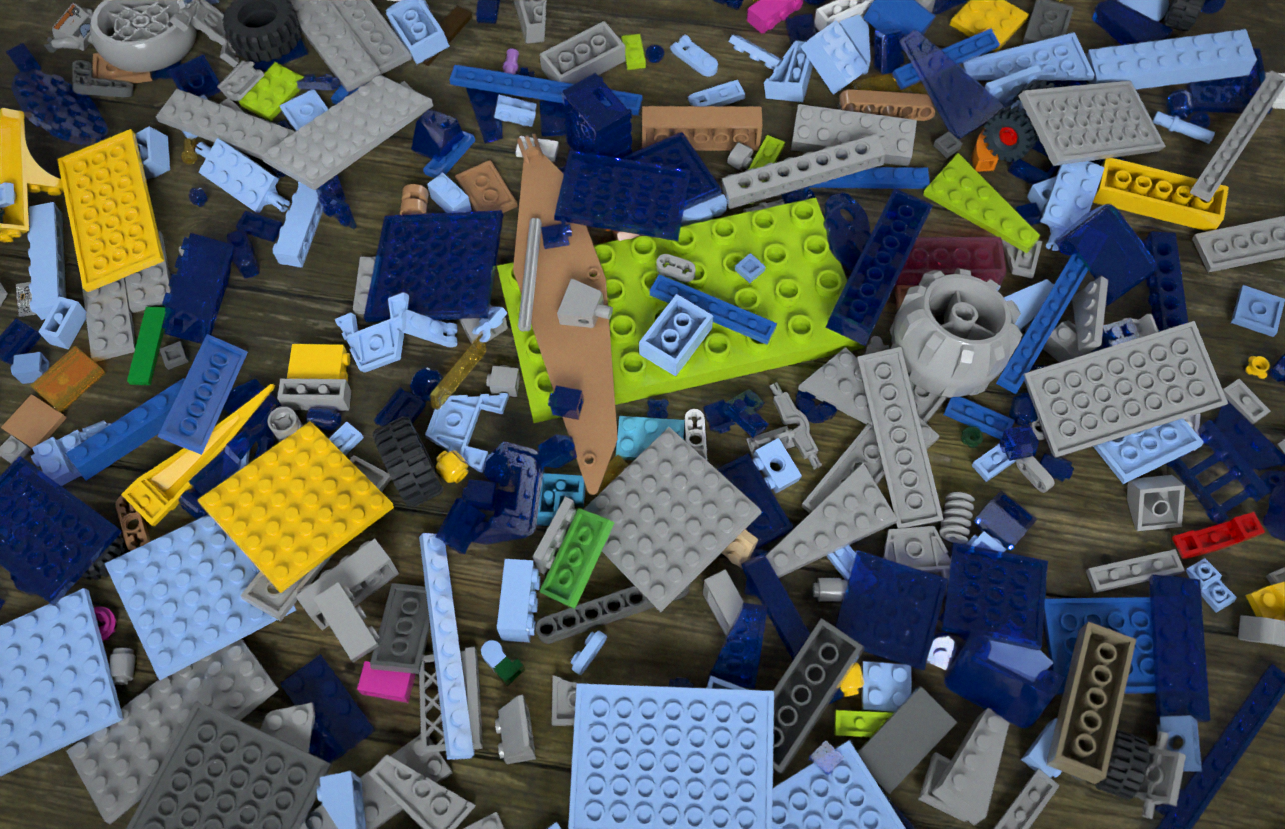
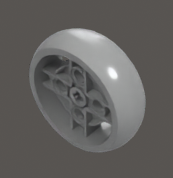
M104 0L95 9L90 21L91 40L100 56L114 67L129 72L156 71L178 62L193 47L197 29L190 23L189 28L184 32L169 22L174 14L188 5L185 0Z

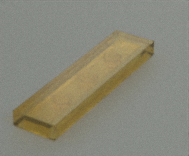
M481 336L474 341L430 394L431 407L436 410L440 409L485 355L486 342L479 341Z

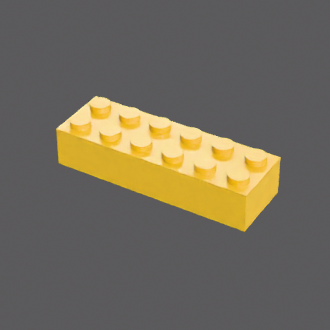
M1106 158L1101 165L1105 168L1093 203L1204 231L1216 230L1224 220L1228 186L1220 185L1211 200L1207 202L1190 193L1198 180L1196 178L1114 158Z

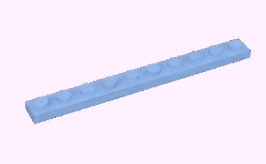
M422 533L419 539L447 759H468L474 755L445 538L444 534Z

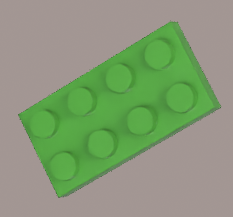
M578 508L539 592L575 609L613 528L614 522Z

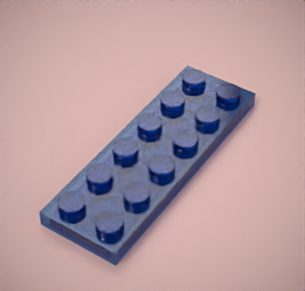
M1152 574L1149 577L1157 717L1192 716L1198 722H1209L1211 719L1200 579Z

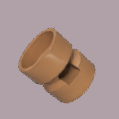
M410 184L403 188L400 216L404 220L418 223L426 219L429 192L425 187Z

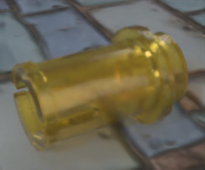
M190 138L184 140V150L181 154L183 162L189 165L194 164L198 158L195 152L197 142L193 139L192 145H190Z

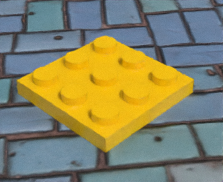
M970 0L954 16L950 26L969 37L992 29L1000 43V46L992 51L998 52L1027 20L1029 14L1005 0Z

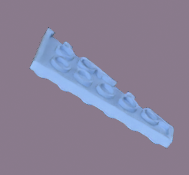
M1075 32L979 56L962 63L967 80H997L1036 65L1042 70L1038 80L1094 79L1093 70Z

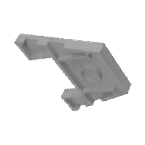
M193 0L170 18L169 22L184 32L192 23L196 29H200L211 40L217 41L222 45L220 58L233 67L239 63V59L235 57L236 52L232 49L223 27L222 20L224 14L207 1Z
M934 526L888 530L876 600L898 598L895 575L941 572L945 595L965 594L968 591L967 586L958 575L959 571L951 562L947 554L948 551Z

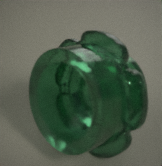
M969 427L962 432L961 441L970 448L977 447L983 441L982 432L977 427Z

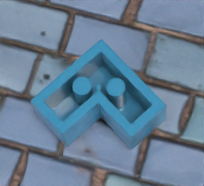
M539 473L535 508L537 525L550 526L565 497L572 499L574 506L584 507L586 485L583 476Z

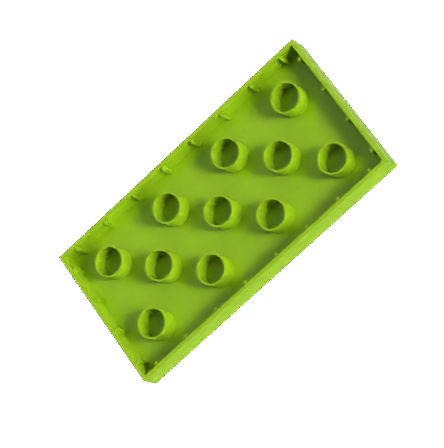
M816 198L662 230L656 234L593 245L606 278L608 306L613 307L612 315L609 319L615 405L836 355L845 347L849 351H854L865 346L868 335ZM750 253L766 266L765 271L751 283L735 271V266ZM663 254H669L688 260L695 265V277L692 281L681 282L675 279L672 280L777 323L768 345L713 322L711 331L677 376L672 375L639 355L640 340L669 304L650 296V289L659 275L656 268L658 257ZM514 262L499 265L497 269L533 423L560 418L562 414L532 325L528 332H522L518 328L521 292L513 271ZM686 269L685 271H682L683 274H686L687 272H689L688 269Z

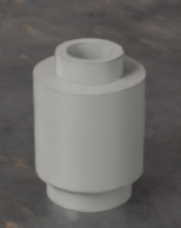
M818 578L817 583H813V596L817 597L819 602L847 599V581L841 580V578Z
M116 648L113 650V654L110 655L109 667L114 685H126L128 681L133 680L136 656L133 655V649Z

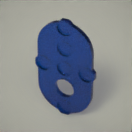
M843 192L841 194H833L826 200L824 205V227L827 231L829 248L834 257L846 266L848 270L855 272L856 270L865 269L873 259V236L870 233L868 216L862 206L851 198L849 194ZM840 210L848 211L853 217V222L845 220Z

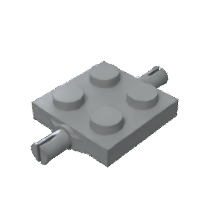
M1158 731L1156 746L1149 747V764L1141 788L1134 796L1144 801L1141 816L1153 819L1155 804L1164 803L1176 806L1186 758L1184 754L1166 749L1169 734Z

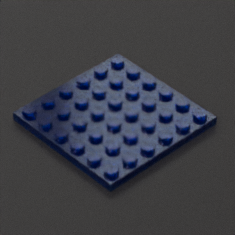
M502 210L385 216L364 312L366 322L391 319L388 298L403 292L409 295L407 310L427 316L433 320L488 318L504 216Z

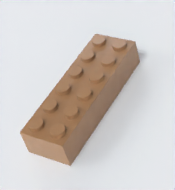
M642 106V150L732 151L739 142L749 146L753 151H759L762 133V107Z

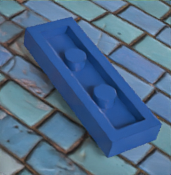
M458 130L424 167L425 175L436 178L441 173L446 175L476 141L474 135Z
M952 397L943 414L1002 441L1008 438L1015 421L962 397Z

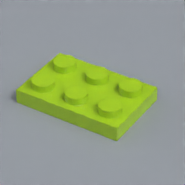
M274 63L239 103L242 107L271 122L280 113V105L290 101L306 84V80L293 71Z

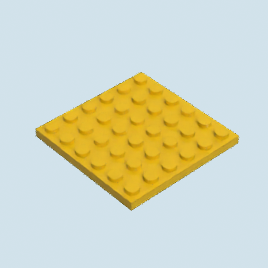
M311 421L198 499L199 504L280 593L394 508L393 503Z

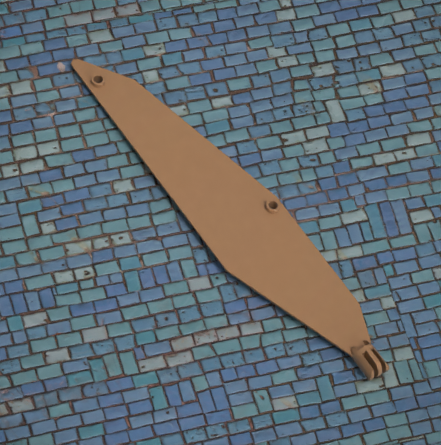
M532 134L535 147L532 146L528 135L524 136L528 148L526 150L521 138L517 139L524 161L513 271L522 295L529 222L532 218H539L542 226L531 325L589 494L594 495L600 488L618 440L609 319L598 317L593 328L561 325L557 312L571 279L601 291L604 299L603 305L608 306L606 278L569 179L543 154L536 134ZM588 460H593V463L587 464L586 462Z

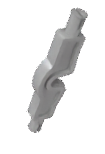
M777 382L775 385L773 383L770 385L775 395L773 402L779 412L782 423L784 425L793 423L799 425V427L792 430L794 433V438H792L794 444L799 449L802 457L809 459L813 469L821 467L822 464L816 455L818 448L809 433L810 426L806 416L796 409L787 392L783 393Z

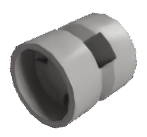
M289 407L276 408L268 416V425L279 442L303 426L296 413Z

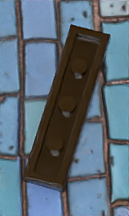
M458 5L439 24L448 44L473 17L472 12ZM442 51L421 63L429 66Z

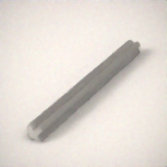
M532 218L529 222L518 328L522 332H528L531 329L542 226L539 218Z

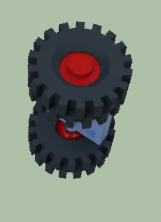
M1039 80L1027 84L1014 97V103L1011 106L1000 109L988 120L984 126L986 129L983 131V135L986 137L983 140L984 143L989 144L986 147L988 151L990 149L994 151L992 153L993 156L998 154L1000 155V160L1007 158L1009 162L1013 159L1017 161L1023 158L1036 145L1035 143L1039 138L1038 134L1031 124V120L1023 108L1018 95L1026 90L1053 88V83L1046 85L1047 81L1043 80L1039 83Z

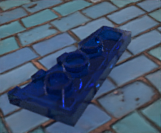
M750 603L742 604L712 666L707 682L713 676L739 687L755 689L768 606Z

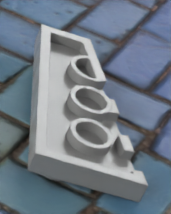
M385 755L368 773L423 829H455L476 806L388 755Z

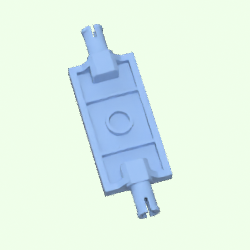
M217 138L212 148L203 142L197 145L202 150L196 147L195 152L205 158L199 173L255 212L260 213L267 204L274 205L281 212H285L288 209L284 204L289 206L290 202L278 195L275 185L279 180L278 177L219 138Z
M1089 161L1060 165L1040 222L1047 224L1050 228L1051 234L1046 248L1050 249L1051 245H1053L1052 251H1058L1063 236L1072 234L1079 237L1082 234L1105 167Z

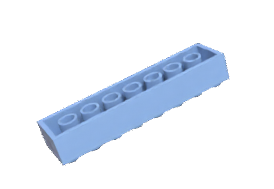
M1246 29L1091 49L1086 57L1094 73V79L1088 80L1089 84L1131 81L1135 89L1245 76L1250 74L1257 60Z

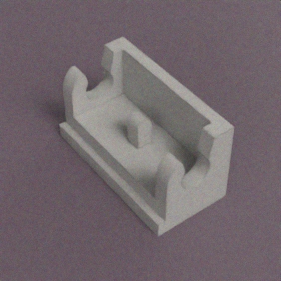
M243 60L217 87L227 98L229 97L232 101H240L264 76V73L261 70H255L252 67L254 65L253 62H245Z

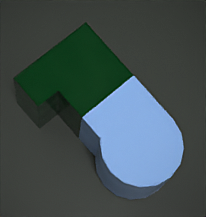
M490 640L482 646L481 654L485 662L507 686L525 671L524 665L518 658L514 662L508 659L500 643Z

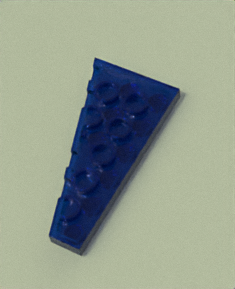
M915 29L899 40L945 125L958 140L987 123L1000 109L1006 108L1003 103L919 30Z

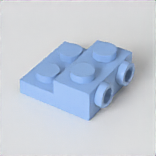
M78 430L58 440L52 437L32 447L35 454L31 455V458L36 466H41L43 470L39 472L41 479L45 484L50 483L55 489L81 476L65 454L81 444Z

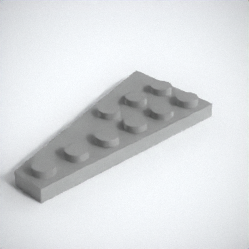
M846 347L799 385V390L807 391L815 395L816 399L836 406V409L865 424L873 425L858 359ZM919 417L927 450L940 436Z
M862 463L768 553L764 560L776 580L893 525L898 519L866 466Z

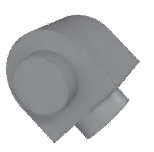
M738 142L731 151L727 163L740 171L748 169L752 163L751 155L753 150L749 146Z

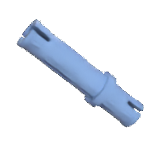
M1157 111L1152 121L1154 124L1168 128V131H1176L1207 144L1210 143L1215 134L1214 131L1179 119L1180 117L1166 115L1160 111Z

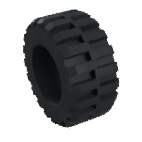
M234 0L231 2L230 7H227L222 20L232 49L237 55L249 61L261 62L265 60V62H270L271 59H280L282 55L289 54L290 50L296 47L301 37V26L290 0Z
M402 416L375 429L372 436L378 452L395 487L408 507H415L442 493L444 489L439 476L409 417Z

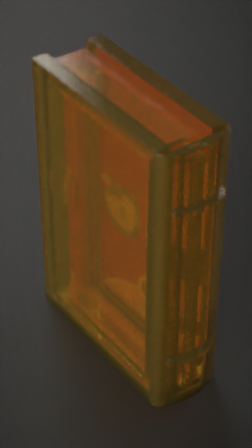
M74 346L30 386L57 411L62 413L106 373L78 347Z

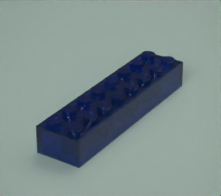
M894 188L825 328L866 346L932 209V204Z

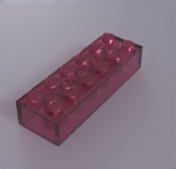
M1001 237L876 238L873 248L876 286H919L923 275L932 270L941 271L944 275L954 274L957 268L971 271V276L985 282L991 279L998 285H1001L1006 275Z

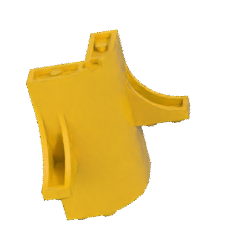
M1 108L0 184L5 182L14 184L16 198L14 204L4 208L0 207V241L13 242V238L21 237V235L29 231L27 191L32 193L44 191L48 192L49 195H61L64 190L62 180L47 173L32 158L25 141L24 112Z

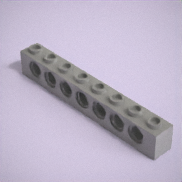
M878 134L866 135L861 139L845 141L834 147L828 146L820 151L807 152L799 157H790L778 163H769L761 168L748 169L740 174L728 175L722 178V190L727 199L729 209L881 166L884 164L886 154Z

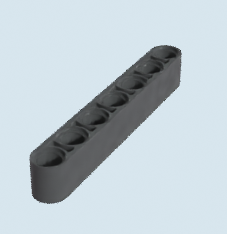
M690 584L674 600L685 597L689 593ZM636 586L578 605L575 609L569 608L543 617L536 624V632L541 642L550 644L643 612L655 606ZM633 596H640L642 601L635 604L630 599ZM616 603L620 605V608L617 611H610L608 606ZM589 611H596L598 616L594 619H588L586 614ZM571 618L576 621L572 627L564 625L567 619ZM546 626L553 628L552 633L549 635L541 633L542 629Z

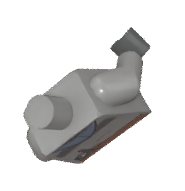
M72 3L52 27L55 39L48 37L47 41L49 44H44L43 46L50 53L57 51L58 48L86 50L90 43L93 44L90 36V21L93 11Z

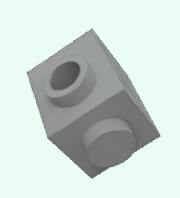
M507 365L493 366L491 374L488 373L487 386L490 387L491 394L500 395V393H507L508 396L517 397L520 383L519 369L511 368Z

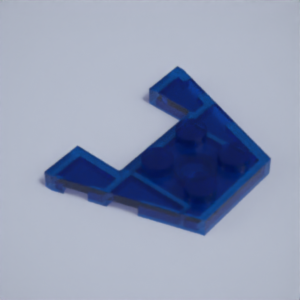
M253 379L231 389L222 410L231 415L265 388L256 379ZM271 394L267 396L243 425L244 431L226 444L239 460L246 455L268 426V416L276 408L282 407Z

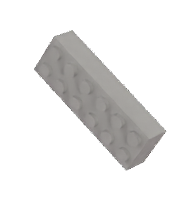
M798 104L791 150L816 152L828 146L840 145L845 141H854L866 135L878 134L886 154L884 163L908 166L912 158L917 120Z

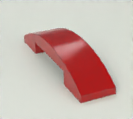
M1251 512L1212 527L1175 535L1172 537V540L1183 559L1236 545L1264 534L1265 531L1256 514Z

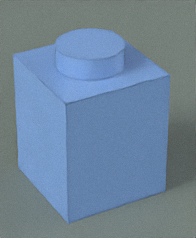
M41 352L14 355L11 372L22 384L48 381L49 361Z

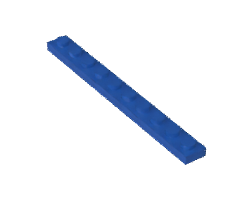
M454 65L449 79L450 84L633 115H639L643 95L460 65Z
M1088 227L996 384L1015 394L1018 392L1025 380L1023 374L1028 373L1108 236Z

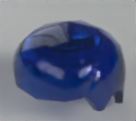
M423 368L416 372L412 378L410 388L412 393L421 400L433 401L443 393L446 381L437 370Z

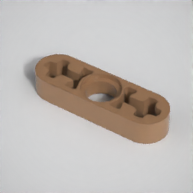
M121 495L116 501V509L127 548L132 551L137 548L136 545L138 544L134 536H138L142 541L140 547L151 542L145 519L131 504H129V507L133 513H129L125 508L128 501ZM138 519L139 525L135 529H128L129 522Z

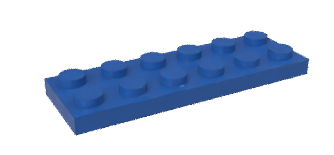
M207 334L158 437L202 455L248 352Z

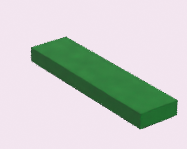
M166 307L145 308L127 379L130 385H151L169 313Z

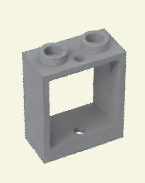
M721 571L705 579L703 595L729 642L733 640L739 642L745 639L750 632L753 618L727 571Z

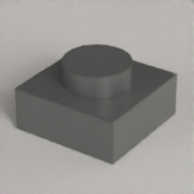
M949 131L935 140L933 146L948 158L960 150L963 143Z
M180 341L160 349L164 364L168 370L189 362L183 344Z

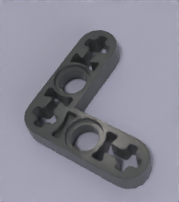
M84 60L73 62L72 81L74 92L114 97L133 96V84L131 82L92 78L90 62Z

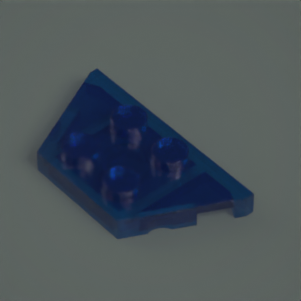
M1228 400L1227 405L1219 407L1220 411L1215 418L1214 428L1210 432L1208 441L1240 473L1251 472L1254 469H1268L1271 466H1285V455Z

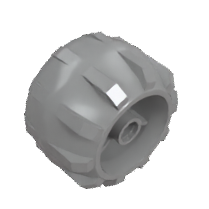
M957 268L955 273L950 275H944L941 271L932 270L923 275L919 286L909 287L895 315L890 332L892 335L891 349L902 348L909 380L912 384L938 396L952 398L977 395L985 391L989 383L1000 375L1022 337L1018 326L1014 325L1021 314L1019 308L1012 300L1006 301L998 292L1001 287L991 279L985 282L973 277L970 270ZM933 315H943L944 324L940 326Z

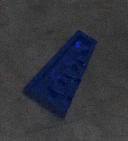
M465 87L484 144L503 139V122L501 119L494 118L498 95H501V93Z

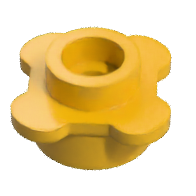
M1261 356L1249 357V365L1245 368L1246 373L1256 375L1260 379H1265L1267 377L1266 371L1270 367L1268 360Z

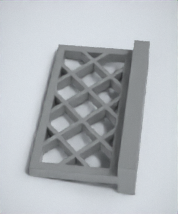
M475 647L465 648V651H460V655L462 658L473 750L483 749L478 654ZM434 655L423 656L419 673L422 753L446 751L444 733L437 727L442 721V715L434 723L430 722L426 715L433 705L441 711V707L436 703L439 700V693L433 699L426 695V689L432 682L438 686L437 680H435L437 678L436 672L431 676L425 671V662L435 661ZM435 729L443 738L437 745L428 746L427 737Z

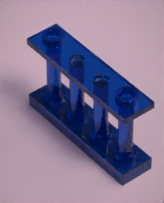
M1208 420L1198 429L1199 437L1204 441L1203 444H1208L1214 451V454L1190 469L1180 459L1185 455L1165 465L1172 467L1206 509L1209 519L1217 524H1222L1229 518L1225 512L1249 497L1258 502L1271 491L1215 424ZM1217 462H1223L1229 472L1203 487L1195 476ZM1232 480H1238L1244 487V490L1218 505L1210 494Z

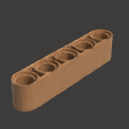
M845 90L839 96L841 109L845 111L918 121L930 120L935 115L931 98L925 94Z

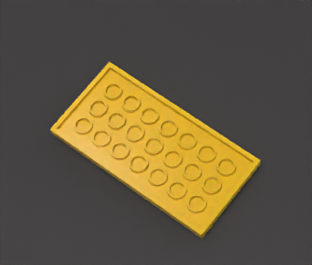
M131 129L57 159L82 286L85 291L90 292L165 261L136 135Z

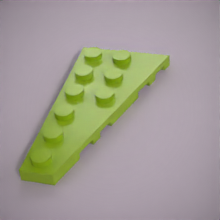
M959 153L924 190L923 195L1025 253H1028L1039 240L1040 235Z

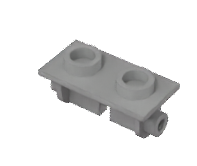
M788 426L747 438L752 457L757 449L777 438L780 439L785 449L795 447L792 439L794 438L792 429L789 430Z

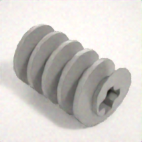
M953 492L945 498V511L942 514L944 520L941 521L942 528L939 534L947 541L965 544L968 542V538L965 535L970 533L969 529L965 527L971 526V522L967 519L973 516L969 511L974 509V505L969 502H973L975 499L967 493Z

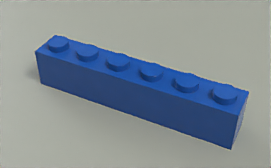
M181 379L65 453L82 477L88 480L159 434L185 379Z

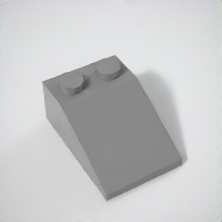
M520 695L498 711L499 718L495 719L497 734L501 733L502 743H498L499 756L504 758L506 764L536 759L530 711L524 696Z

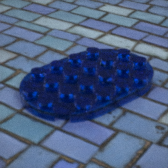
M39 70L20 72L14 76L11 84L12 92L23 113L37 127L42 126L51 135L76 144L94 145L99 141L105 140L108 133L107 124L89 95L74 92L73 85L64 81L61 76H50Z

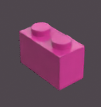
M365 661L357 690L362 695L409 703L415 674L371 669L370 662Z

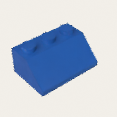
M875 0L863 19L903 51L908 52L916 47L936 16L916 0Z

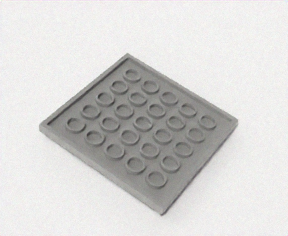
M670 427L584 509L614 522L602 552L660 612L762 513L750 499Z

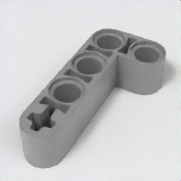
M1241 615L1238 639L1285 647V621Z

